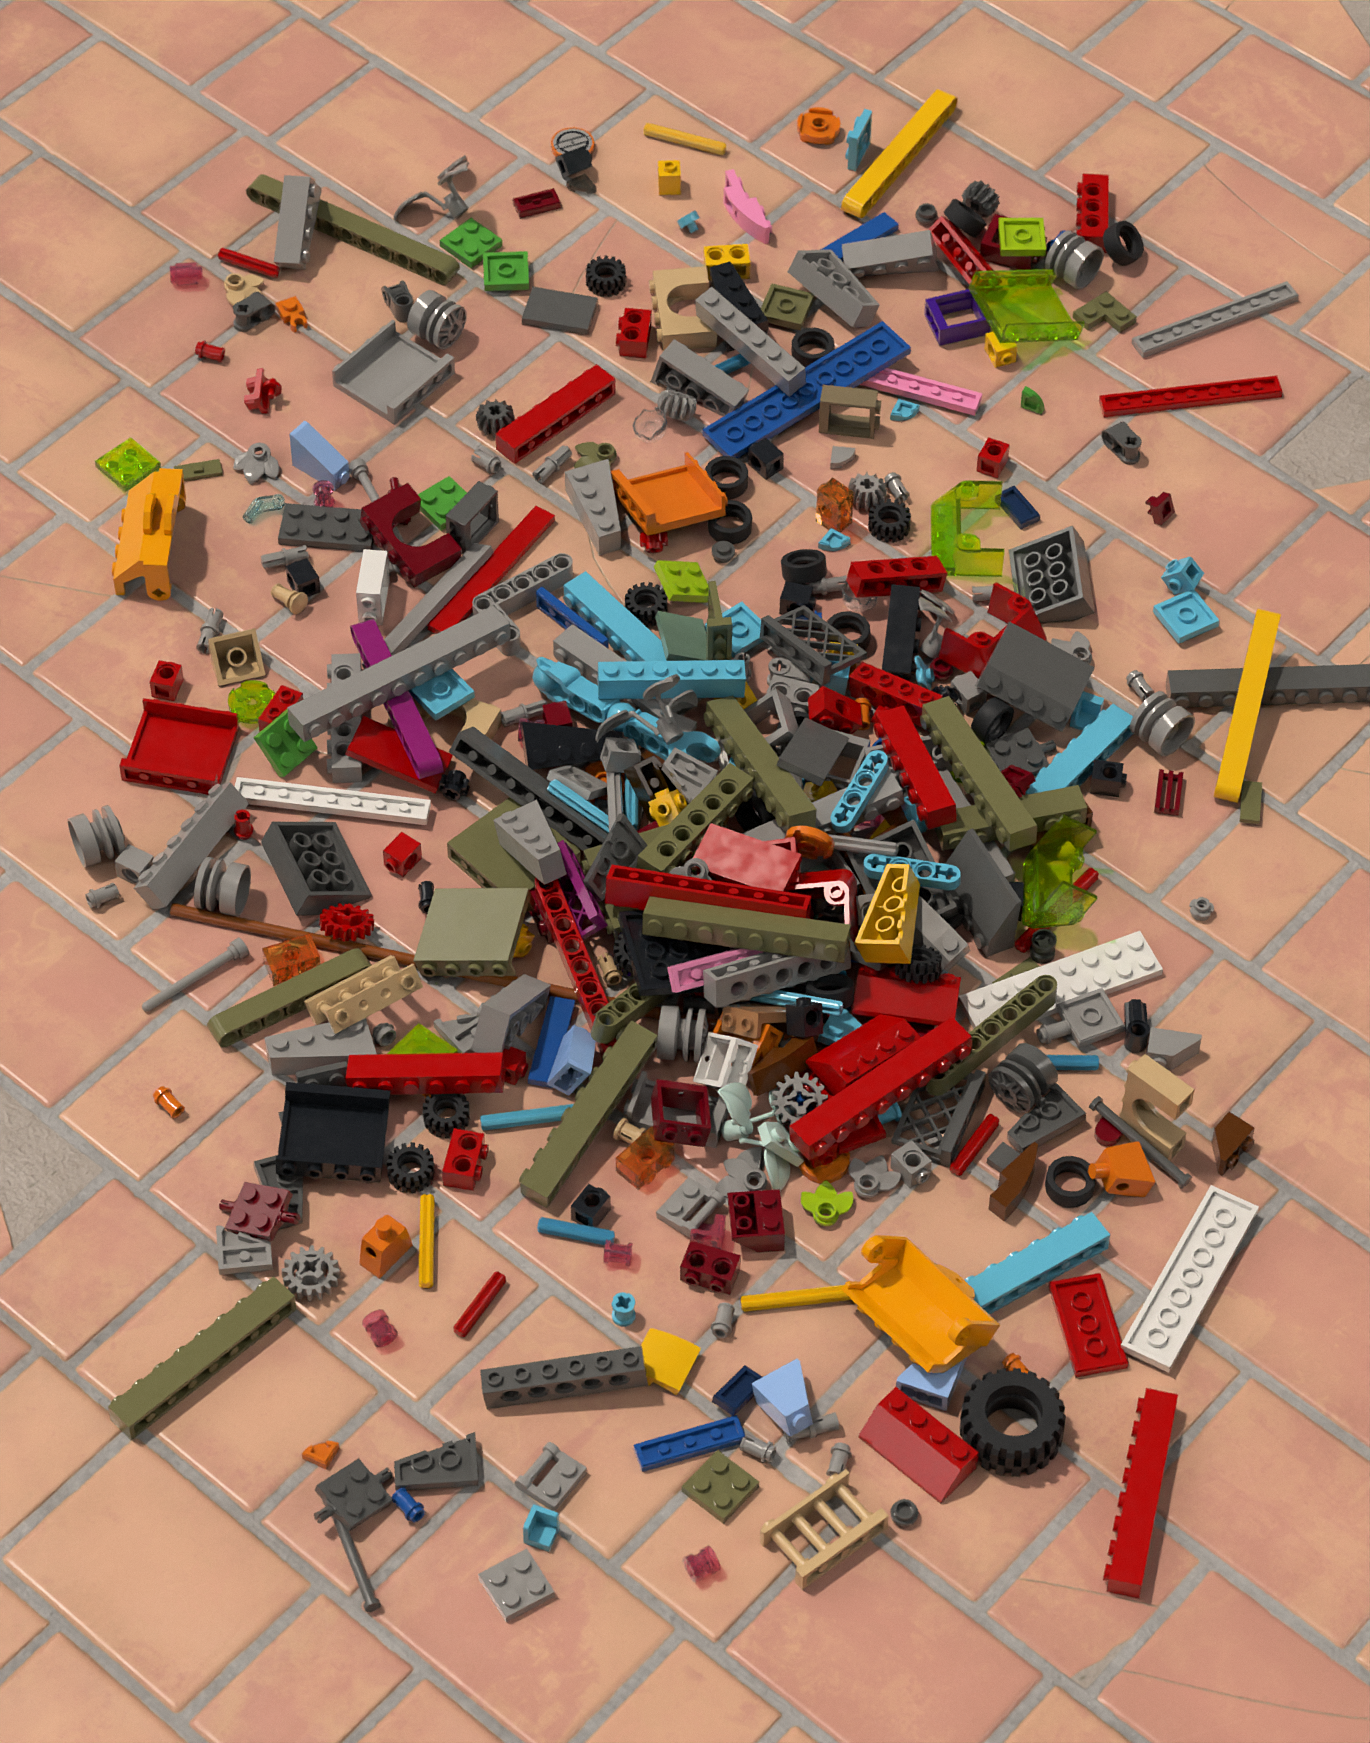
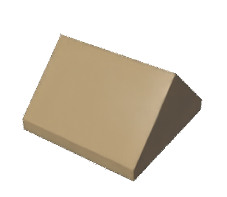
M255 628L208 638L210 660L218 686L266 675Z

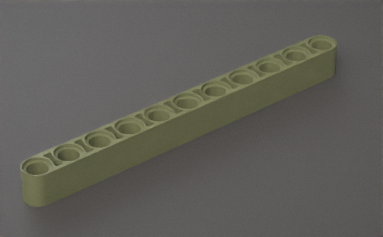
M260 174L246 189V195L254 203L280 214L283 182ZM322 199L319 201L314 229L441 285H446L460 270L458 261L452 256Z

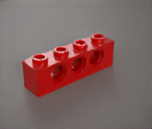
M1082 173V182H1077V195L1081 196V198H1077L1076 211H1080L1076 215V227H1080V229H1076V234L1082 236L1085 242L1089 241L1099 246L1106 253L1103 235L1104 231L1108 228L1109 175Z
M941 216L928 229L931 231L935 243L972 288H977L978 292L987 296L1000 283V277L963 232L950 220Z
M938 556L854 561L850 564L846 581L856 598L890 596L892 584L920 587V591L925 590L931 593L943 591L948 573Z
M863 661L849 675L851 697L856 699L866 698L874 707L881 705L893 709L904 705L912 722L921 727L922 705L943 698V695Z

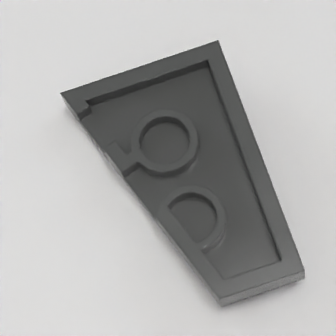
M624 813L617 816L583 880V883L597 901L605 899L606 877L611 865L637 868L638 855L648 846Z
M1055 1083L1050 1088V1092L1045 1097L1041 1096L1036 1102V1106L1032 1111L1025 1113L1007 1132L1008 1140L1022 1153L1034 1141L1040 1146L1086 1120V1112Z
M475 1432L466 1435V1438L456 1442L451 1440L443 1443V1447L432 1451L424 1450L394 1461L396 1491L400 1488L420 1490L478 1486Z

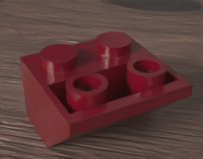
M780 1189L727 1193L732 1241L757 1253L784 1251L785 1229Z

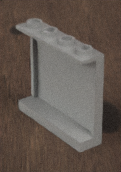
M392 320L386 326L381 327L373 337L367 339L356 351H353L342 363L334 367L332 370L333 386L395 425L455 374L454 357L448 353L444 357L439 358L398 333L395 321Z

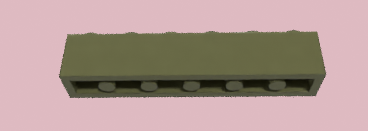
M1079 785L1018 797L1037 824V832L1077 826L1086 822L1087 805ZM976 805L956 808V822L934 828L942 851L956 849L970 829H974L982 843L998 840L996 831L987 824L982 810H978Z

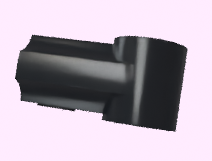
M1131 999V1001L1124 1003L1123 1008L1125 1023L1124 1046L1130 1052L1140 1053L1146 1049L1150 1026L1147 1022L1146 1004L1141 999Z

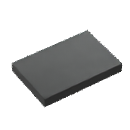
M532 287L522 316V324L588 335L598 305V298Z

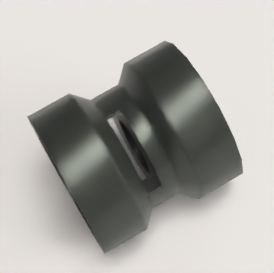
M1039 929L1032 935L1030 956L1037 963L1047 964L1054 959L1057 938L1051 930Z

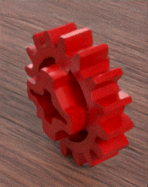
M339 903L338 907L330 905L329 910L323 909L322 914H320V931H325V936L333 935L334 940L340 938L343 942L349 941V939L355 942L356 938L364 940L365 935L371 936V932L374 931V915L369 914L368 909L361 910L360 905L353 907L350 903L344 906Z

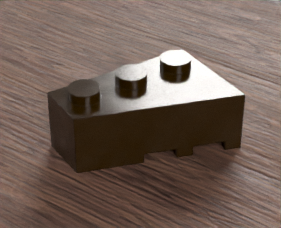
M654 755L623 770L650 823L656 821L650 814V805L648 803L656 799L654 794L666 788L669 789V792L677 789L662 771L663 764Z

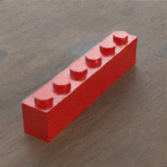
M597 364L585 370L579 377L569 381L563 388L552 393L541 403L534 405L531 410L517 417L515 421L506 427L501 428L495 434L496 450L516 464L616 394V379Z
M904 705L876 713L877 724H874L876 737L882 739L883 750L886 755H890L893 770H898L902 787H907L911 804L916 805L919 820L925 822L928 830L956 822V804Z
M503 1052L349 1055L346 1083L347 1087L389 1090L390 1095L503 1093L506 1067Z

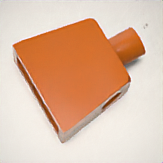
M1139 1141L1107 1147L1103 1150L1096 1163H1091L1088 1168L1089 1177L1091 1179H1101L1106 1192L1109 1194L1146 1197L1156 1182Z
M384 1215L382 1218H379L361 1240L359 1264L380 1279L413 1246L407 1228L390 1215Z

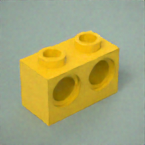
M748 244L703 246V264L707 268L709 281L710 267L731 261L741 279H750Z

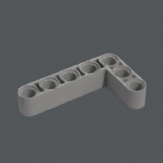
M565 553L556 554L477 595L473 599V616L494 606L510 623V640L497 646V649L502 654L514 656L521 650L520 630L508 615L536 600V591L539 588L543 587L551 593L573 579V559Z

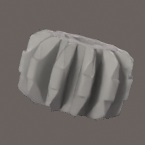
M665 390L661 392L658 398L657 410L666 417L688 421L695 414L697 401L688 394L674 390Z
M867 472L863 476L857 473L856 478H851L847 488L850 505H856L857 510L863 507L866 512L869 508H873L874 503L879 505L880 500L884 501L887 493L883 479L878 478L877 474L870 476Z

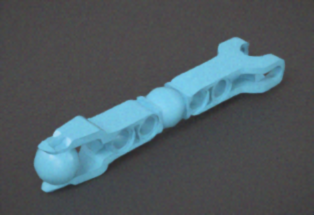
M544 657L536 659L537 666L532 676L534 685L546 694L547 698L551 701H566L568 708L598 723H603L609 717L623 710L628 712L634 711L657 728L656 722L658 718L649 713L642 712L640 709L635 710L629 703L620 702V699H598V685L581 676L578 669ZM634 717L613 729L615 732L624 733V736L629 739H634L637 745L665 761L674 747L697 760L709 763L713 762L721 754L719 743L714 738L699 731L683 732L684 735L678 741L667 745L661 734L656 736L652 730Z

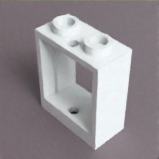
M363 550L356 590L358 623L374 619L377 625L383 624L390 582L387 551Z
M708 1032L693 1082L718 1090L727 1084L735 1082L746 1086L748 1080L747 1073L751 1070L758 1045L736 1037ZM706 1056L709 1057V1060L707 1062L705 1061Z

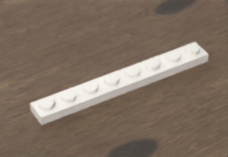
M237 777L235 788L252 805L427 825L431 808V800L242 777Z

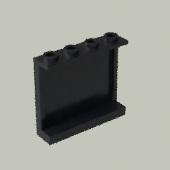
M286 1082L285 1104L278 1155L276 1156V1174L306 1176L313 1179L330 1178L339 1181L354 1180L364 1183H381L390 1107V1091Z

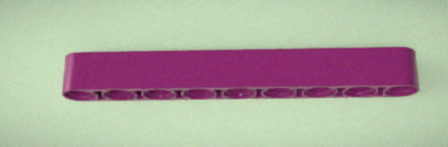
M374 619L350 625L353 641L358 652L361 654L366 668L392 656ZM409 691L384 702L383 705L417 777L422 779L442 773L443 765L439 753Z

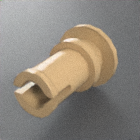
M280 583L275 584L271 589V596L282 601L294 615L301 613L307 606L308 597L303 592L291 591Z

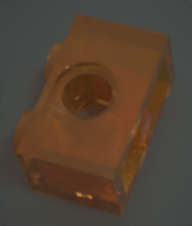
M831 478L827 483L821 484L816 493V522L828 530L832 528L841 533L852 524L854 491L835 478Z
M310 933L262 948L264 965L273 986L281 984L321 964L320 955Z
M651 1126L616 1157V1172L639 1190L645 1184H650L659 1171L663 1168H668L675 1159V1144L654 1141L653 1126Z

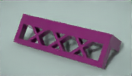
M562 840L557 844L561 851L566 875L560 877L561 881L559 878L557 880L581 938L585 940L608 926L597 900L583 883L585 875L574 851ZM567 880L572 881L574 886L572 892L564 890ZM576 898L580 899L583 905L581 911L573 909ZM588 917L593 925L583 930L581 926L584 918Z

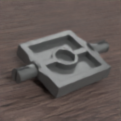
M1029 728L985 743L984 748L1000 771L1010 765H1014L1032 772L1033 776H1037L1043 767L1047 768L1050 765L1044 753L1056 750V744L1054 740L1039 744Z
M358 1458L317 1484L315 1491L323 1500L325 1507L314 1513L315 1520L318 1519L317 1522L321 1524L333 1516L344 1525L348 1532L391 1505L393 1499L383 1488L382 1483L393 1477L392 1472H389L390 1469L386 1467L374 1475Z

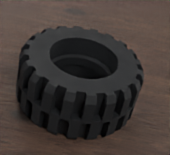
M1006 1368L997 1369L996 1374L992 1372L984 1374L982 1381L980 1379L976 1380L971 1385V1390L966 1392L961 1409L960 1436L979 1452L978 1461L982 1462L981 1467L987 1471L992 1468L996 1470L998 1475L1004 1476V1473H1011L1012 1477L1020 1476L1021 1472H1026V1475L1036 1472V1467H1039V1469L1046 1467L1049 1464V1459H1054L1058 1454V1449L1061 1447L1066 1420L1064 1402L1059 1399L1060 1394L1055 1387L1049 1388L1050 1382L1044 1377L1041 1379L1037 1378V1373L1032 1371L1024 1373L1021 1372L1020 1368H1013V1371H1006ZM1012 1408L1029 1414L1038 1426L1028 1434L1010 1436L997 1431L987 1418L998 1410Z

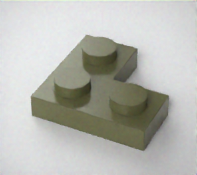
M1107 291L1073 311V319L1086 330L1105 320L1120 333L1135 324L1137 319L1135 314Z

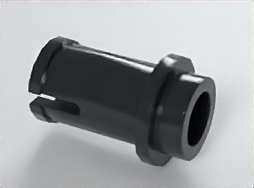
M423 881L418 885L420 894L418 907L423 913L428 914L434 894V884L431 881Z

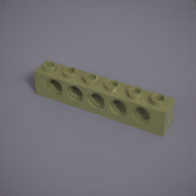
M729 763L638 855L637 868L669 873L673 868L685 864L699 847L710 823L722 827L723 822L728 817L731 818L735 815L743 801L747 802L754 792L752 789L754 778Z

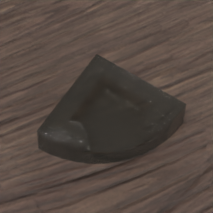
M585 173L566 181V187L573 192L575 190L585 192V194L596 192L595 184Z

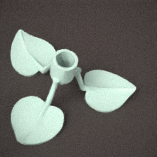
M739 1082L730 1083L720 1088L717 1092L723 1098L732 1118L722 1123L721 1131L726 1141L739 1139L740 1144L749 1143L763 1146L762 1141L747 1138L753 1132L752 1123L774 1116V1112L778 1107L771 1106L773 1109L771 1112L749 1119L752 1098L748 1088ZM778 1087L769 1091L770 1105L772 1101L777 1100L776 1097L772 1096V1092L779 1091ZM788 1089L785 1090L782 1097L790 1095ZM790 1108L785 1109L790 1115H795V1112ZM776 1116L777 1121L781 1122L783 1116ZM765 1149L764 1161L773 1190L780 1189L781 1191L789 1179L790 1164L785 1159Z

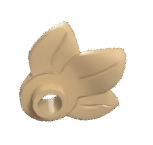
M232 273L228 275L224 281L228 302L234 306V304L249 297L254 292L261 293L257 287L264 282V279L253 274L242 276L238 273Z

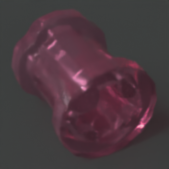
M321 480L313 485V493L316 496L314 506H334L335 500L332 496L334 487L331 482Z
M606 1240L603 1263H625L626 1266L630 1267L633 1243L629 1242L627 1245L611 1243V1240Z

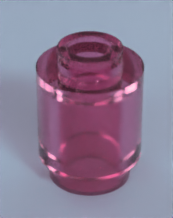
M197 262L175 263V265L170 266L171 284L176 283L177 286L199 284V280H203L202 266H198Z

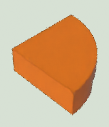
M325 1441V1443L311 1445L303 1451L302 1459L327 1469L340 1448L339 1443Z

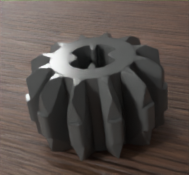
M981 180L970 183L962 194V203L971 208L981 218L991 216L1000 204L998 200L999 195L995 193V189H992L989 184L986 185Z
M497 399L494 402L487 400L485 405L480 404L476 414L477 426L479 431H484L485 436L493 434L495 438V434L501 428L515 421L512 405H507L505 400L498 402Z

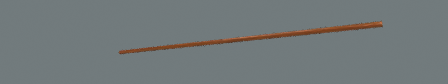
M172 903L170 907V915L340 952L359 948L366 957L383 960L392 955L396 958L398 964L405 966L414 964L415 968H417L413 961L414 954L353 941L343 942L339 938L334 940L330 936ZM456 976L507 987L513 980L519 978L517 976ZM551 984L549 997L571 999L579 1003L573 988ZM585 992L586 995H593V994H595V993H591V992ZM606 996L608 1003L615 999V997ZM656 1006L643 1017L660 1020L661 1007ZM681 1012V1018L686 1019L687 1013ZM694 1015L693 1020H697L698 1015ZM707 1017L708 1031L713 1032L717 1019ZM783 1034V1035H784V1041H785L786 1039L790 1038V1037H791V1038L794 1037V1036H789V1035ZM815 1041L817 1052L828 1047L823 1043Z

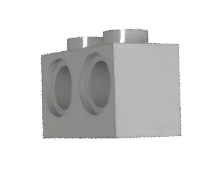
M773 674L766 694L776 688L790 699L794 713H809L808 698L820 689V685Z

